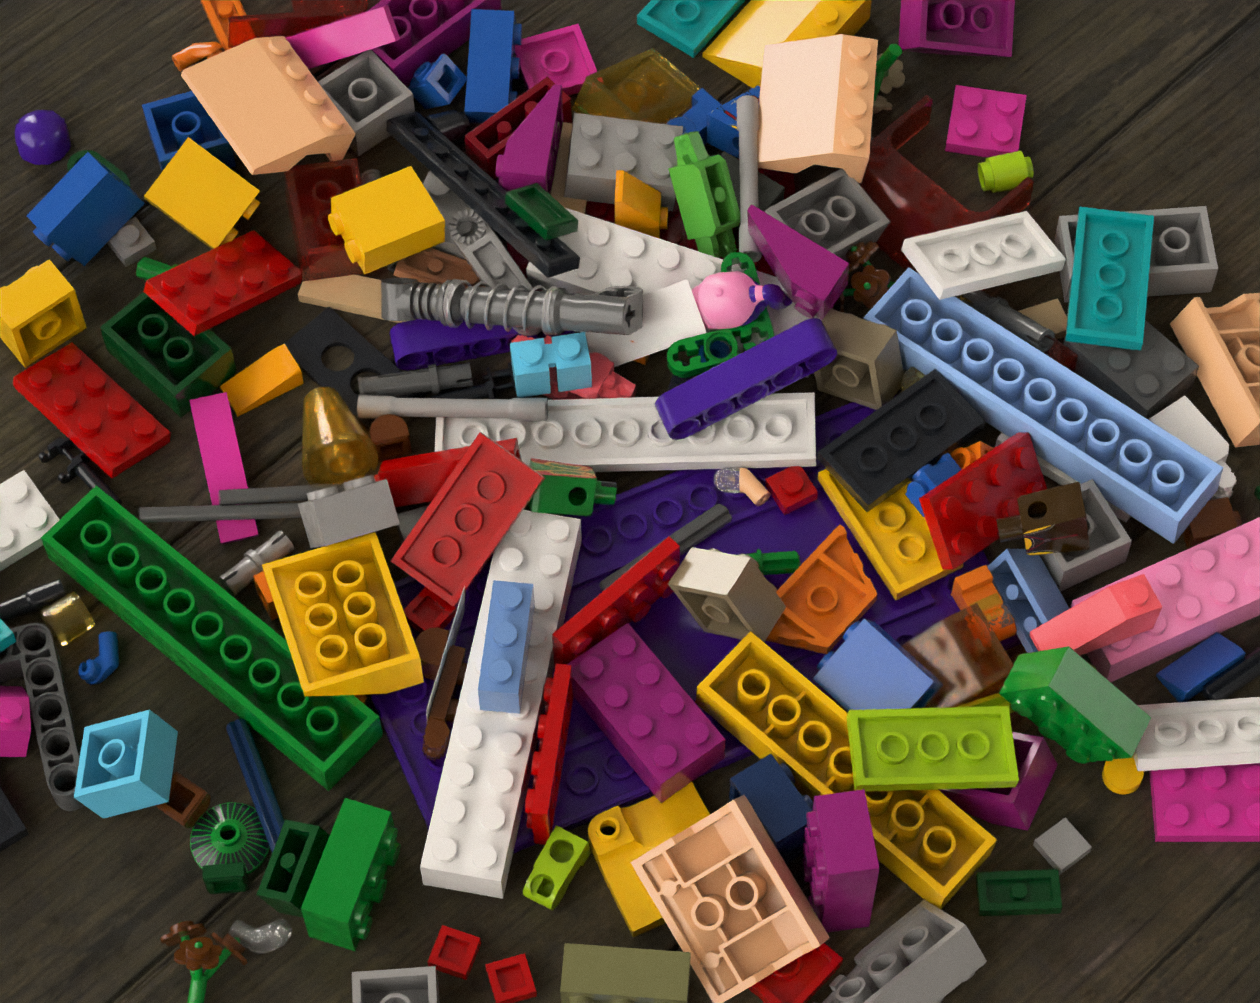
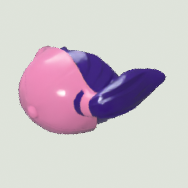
M740 271L720 272L709 275L701 284L692 289L705 329H730L744 326L757 319L768 305L775 310H781L792 304V300L778 285H759L751 277Z

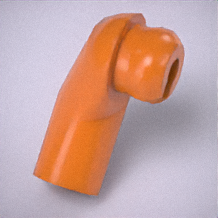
M216 41L194 43L172 55V60L178 70L182 71L204 58L209 59L222 53L221 48L223 46Z

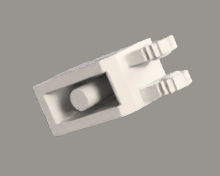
M1183 396L1149 419L1157 426L1223 467L1218 490L1211 500L1225 497L1230 498L1232 496V488L1236 485L1237 480L1234 473L1231 472V469L1225 463L1229 444L1186 396Z

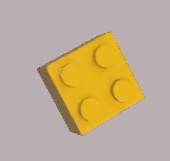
M50 259L40 266L32 267L24 276L10 285L0 288V338L25 368L87 328L75 289Z

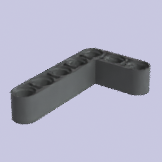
M30 623L11 628L10 630L13 632L16 642L0 652L6 654L0 660V682L24 676L47 785L58 807L66 811H76L84 805L74 798L75 787L68 792L60 791L64 784L69 782L76 783L81 750L58 649L50 630L43 624ZM38 643L45 644L40 650L30 651ZM53 678L49 684L37 685L41 679ZM52 712L61 713L54 720H45V718ZM60 747L69 748L68 751L61 756L52 755L53 752Z

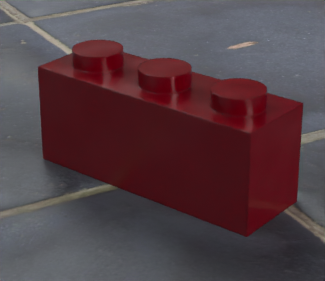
M548 76L465 135L466 155L493 180L498 178L496 177L498 155L505 154L507 140L555 84ZM562 90L563 122L572 123L571 98Z

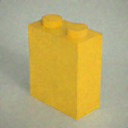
M189 137L144 195L145 200L211 249L232 241L239 232L233 227L241 216L248 220L261 203L256 199L260 190Z
M412 166L331 198V214L328 215L330 227L336 236L341 234L345 241V250L352 263L358 262L364 274L445 242V219Z

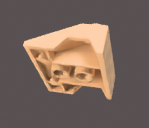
M841 34L765 45L758 105V168L796 174L815 164L844 169L849 177L854 178L858 183L862 182L870 155L878 40Z
M284 36L251 39L182 71V78L252 175L289 171L306 155L325 153L334 166H340L356 134Z
M1260 293L1243 294L1222 307L1210 308L1204 306L1200 297H1194L1174 318L1170 325L1185 354L1199 365L1197 377L1235 447L1260 445Z
M745 795L732 800L719 810L630 862L682 951L691 952L690 965L713 1003H724L776 970L819 947L830 938Z

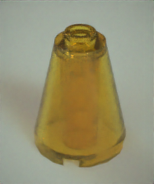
M318 387L310 391L303 400L302 471L308 483L314 485V483H344L365 477V474L371 467L374 471L378 463L376 447L339 392L331 387Z

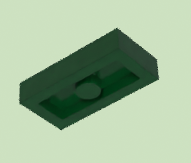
M1058 869L976 873L975 881L979 916L1060 914L1062 911Z

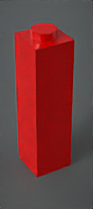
M517 438L495 441L522 461ZM470 446L384 460L378 474L374 476L375 481L387 479L395 507L430 502L434 499Z

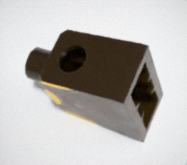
M1080 482L1020 496L1017 498L1019 515L996 519L1000 542L1024 538L1026 554L1028 555L1090 549Z

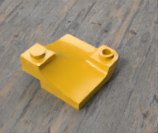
M690 782L662 803L653 796L629 807L620 808L616 806L596 815L589 823L588 840L590 848L633 937L666 922L630 862L710 815L693 782ZM611 826L616 830L612 835H604L601 832L602 828Z

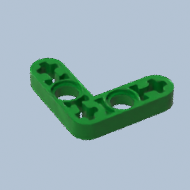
M733 252L723 259L721 272H731L732 265L739 264L741 269H746L744 274L760 285L754 262L747 254ZM767 307L757 319L747 325L721 329L674 342L667 352V365L670 372L681 378L700 375L741 354L738 353V344L735 339L737 336H740V343L751 341L753 333H758L760 338L767 337L763 342L774 337ZM716 341H725L730 344L732 350L727 357L717 358L710 352L711 345ZM754 342L743 344V352L756 346ZM698 346H704V357L707 362L701 363V355L690 358V365L683 366L681 361L674 362V360L678 359L679 352L685 351L687 356H694L699 354Z

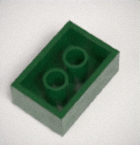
M144 292L100 327L107 351L181 418L191 410L189 400L208 396L237 372L232 349L216 334L208 329L193 336Z

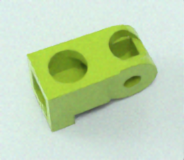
M556 825L533 865L534 868L523 889V896L550 910H554L562 900L578 869L584 865L591 854L588 841Z

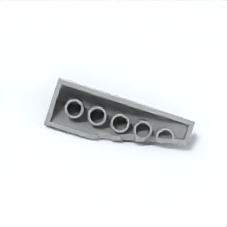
M923 900L855 956L854 960L857 964L846 977L839 974L829 985L832 993L822 1003H941L947 994L962 982L969 980L987 960L964 923L928 901Z

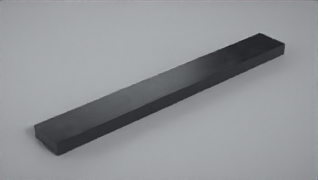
M416 111L387 120L386 131L547 278L579 268L580 257L558 237L548 241L544 240L505 204L507 191L419 112Z

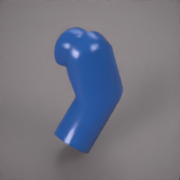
M106 631L98 635L99 656L94 660L88 659L86 663L82 662L80 664L78 674L87 684L95 685L102 683L118 668L119 646L118 634L116 632Z

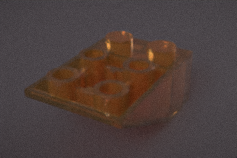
M978 603L941 620L901 645L944 684L924 708L958 707V705L983 698L1002 688L1013 667L1012 661Z

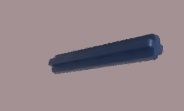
M240 718L228 723L226 730L273 853L285 821L250 727L245 719Z

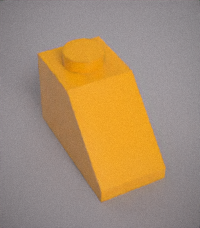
M616 170L615 224L660 239V229H667L668 207H661V192L626 171Z

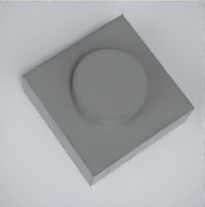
M136 217L127 221L107 242L125 267L156 250L155 241Z

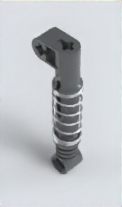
M387 278L381 280V318L388 321L436 320L441 321L444 326L457 328L465 320L469 329L475 324H485L487 330H491L494 325L504 326L507 332L512 327H523L525 333H529L531 328H540L545 335H561L565 331L630 335L643 327V289L633 286H614L605 288L594 295L568 293L565 288L552 286L547 291L542 285H537L532 290H528L523 284H517L512 289H509L505 283H498L492 288L485 281H480L475 286H472L467 280L458 279L446 280L443 284L420 283L414 278Z

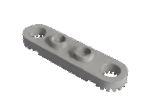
M473 209L460 210L456 215L452 216L449 222L451 238L480 281H485L492 288L498 283H505L509 289H512L517 284H523L528 290L533 289L494 231ZM463 222H475L479 227L478 232L475 235H471L472 237H462L458 233V228ZM513 327L516 332L524 336H533L542 331L539 328H531L529 333H525L523 327Z

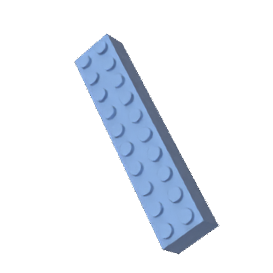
M909 267L863 318L897 330L902 366L905 370L921 379L936 369L980 414L985 422L1008 437H1012L1018 432H1029L1036 455L1081 484L1093 479L1108 502L1173 544L1218 490L1223 471L1222 466L955 296L939 300L922 276Z

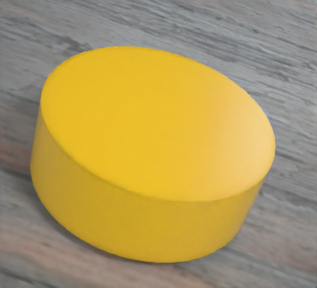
M1133 757L1106 761L1102 771V778L1106 787L1112 792L1122 795L1136 791L1141 785L1144 771H1137Z

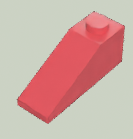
M1141 574L1103 589L1033 629L1029 635L1038 651L1069 646L1081 656L1153 629L1162 605L1146 576Z

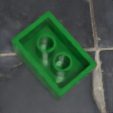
M1069 646L1018 655L999 692L1011 704L1010 706L1013 711L1031 720L1039 727L1038 731L1044 737L1057 742L1066 750V755L1070 759L1081 764L1133 757L1151 720V717Z
M348 798L344 799L301 907L310 938L352 951L356 950L360 939L366 940L373 919L372 916H369L374 902L380 903L383 898L387 880L383 879L388 865L393 867L396 864L401 844L397 842L398 829L394 827L390 811Z

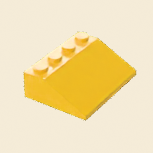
M751 0L702 53V57L752 88L757 85L760 86L765 45L841 34L854 36L870 18L872 0Z
M376 532L262 564L305 697L388 694L424 683L421 659Z

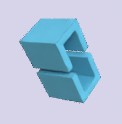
M585 332L551 337V344H545L544 338L510 343L511 364L517 398L550 394L549 368L556 367L558 392L592 387L591 361Z

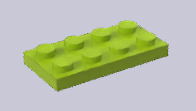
M1009 706L849 710L846 719L855 790L864 789L867 792L1016 787L1019 782Z

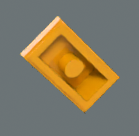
M282 344L220 386L222 393L227 392L229 404L238 417L304 384L300 367L286 345Z

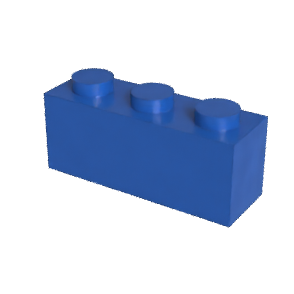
M471 10L465 115L469 123L482 124L518 98V92L512 91L513 79H519L520 58L514 57L515 45L522 44V24L516 23L514 11Z

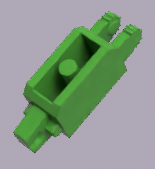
M699 131L674 137L677 165L668 168L687 238L688 240L695 239L699 252L717 258H725L737 250L732 228L739 226L740 211L726 160L719 154L708 155Z

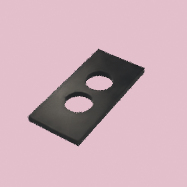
M328 307L284 344L300 369L370 431L371 424L377 418L358 417L357 402L359 396L351 389L352 380L363 372L385 375L402 371L333 309ZM334 346H344L353 352L354 361L344 370L333 371L323 365V354ZM421 392V393H413V394L400 395V396H394V397H396V398H424V397L426 396V394H425V392Z

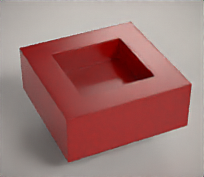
M790 466L765 480V487L771 493L784 516L818 499L817 489L801 466Z
M427 587L404 609L408 624L420 633L429 628L444 629L455 617L457 611L456 607L450 605Z
M442 925L427 961L428 967L436 966L438 971L467 980L481 946V938Z
M525 953L485 964L495 1003H516L537 996Z

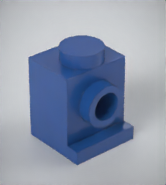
M441 54L436 62H425L418 67L408 89L425 109L444 106L451 103L467 81V77L446 54Z
M946 453L935 466L927 464L913 475L912 479L914 481L908 484L905 495L919 513L925 517L919 498L962 469L950 454Z

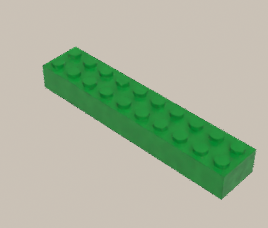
M97 485L41 537L48 558L237 716L245 719L249 726L327 791H330L383 736L380 717L354 695L305 697L287 641Z

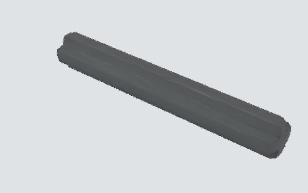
M716 504L671 534L670 537L680 546L681 556L689 551L691 547H695L731 522L732 517L724 505ZM661 542L602 580L599 584L601 591L603 592Z

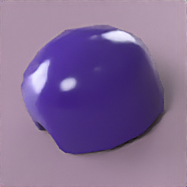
M53 110L29 112L22 116L15 126V142L21 158L34 165H48L62 159L70 150L71 142L68 126L64 118Z

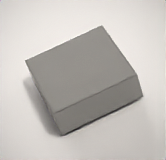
M1066 817L1035 839L1033 844L1054 869H1058L1059 875L1089 854L1092 849L1091 845Z

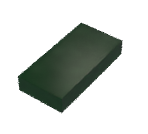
M538 183L506 192L505 204L544 240L548 241L578 231V219Z

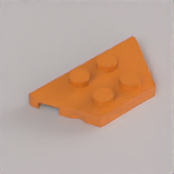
M841 524L832 531L777 590L776 593L786 605V608L765 641L828 654L843 638L847 629L857 622L877 601L878 594L870 578L865 575L863 564L858 554L854 553L847 539V532Z

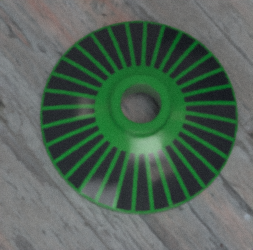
M228 802L210 808L196 821L190 836L191 852L195 862L201 869L203 865L244 862L247 874H250L264 862L270 850L256 809L243 803ZM233 830L236 832L235 837L230 840L222 838V834L226 831Z

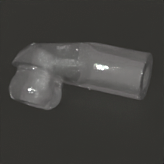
M238 919L230 928L229 935L233 938L238 937L240 944L253 952L265 954L285 945L292 935V927L286 920L277 919L255 929Z

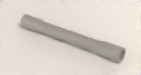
M746 95L738 98L736 102L740 172L739 252L747 254L753 262L761 259L762 253L749 234L747 210L751 204L759 208L757 149L759 109L758 99L754 96Z
M359 395L357 413L359 418H378L383 415L392 414L399 417L510 418L512 420L547 421L548 399L396 398L394 396Z

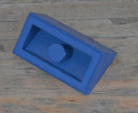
M1216 632L1158 672L1156 677L1178 702H1187L1203 691V686L1244 658L1246 653L1241 647Z

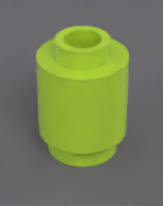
M1022 151L987 157L985 162L978 163V177L983 191L991 190L993 193L1026 187L1028 186L1029 178L1034 176L1032 161L1029 156L1024 157Z

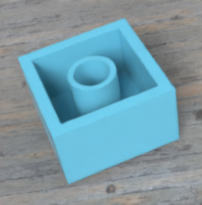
M150 709L84 727L74 798L103 819L169 802L178 731Z

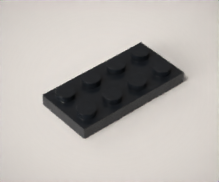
M934 369L818 451L817 459L866 512H869L912 481L913 475L920 468L927 464L933 466L944 454L951 453L984 429L985 420Z

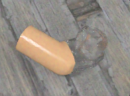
M746 468L719 469L713 478L715 486L720 491L726 493H745L756 506L764 504L771 495L750 470Z

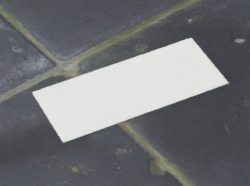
M688 279L644 294L643 327L634 333L618 335L585 332L589 353L597 352L606 356L611 362H614V367L667 349L678 340L707 333Z

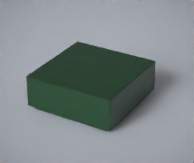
M244 862L202 866L203 881L209 894L245 892L249 890L248 874Z

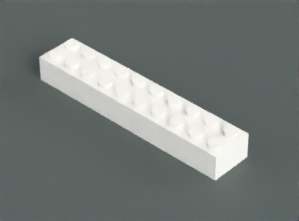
M523 510L493 553L420 865L423 885L501 899L504 897L531 774L533 754L536 751L538 742L540 714H544L546 701H544L546 677H552L554 669L552 634L564 623L582 541L581 519ZM493 580L533 584L535 608L520 714L480 710L478 684Z

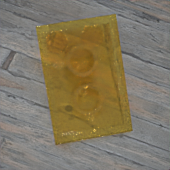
M652 48L587 76L572 109L576 113L667 124L669 120L677 117L692 104V95L699 91L700 88L658 51Z

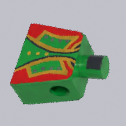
M530 458L529 466L545 477V480L528 503L531 512L591 516L594 503L614 505L617 490L616 482L598 481L591 467ZM580 487L578 491L570 492L573 488Z

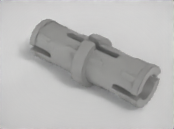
M279 530L255 550L249 549L244 553L245 558L219 576V580L223 587L229 591L230 595L234 597L244 587L254 581V575L263 571L262 564L282 559L294 550V546L286 535L284 536V533Z

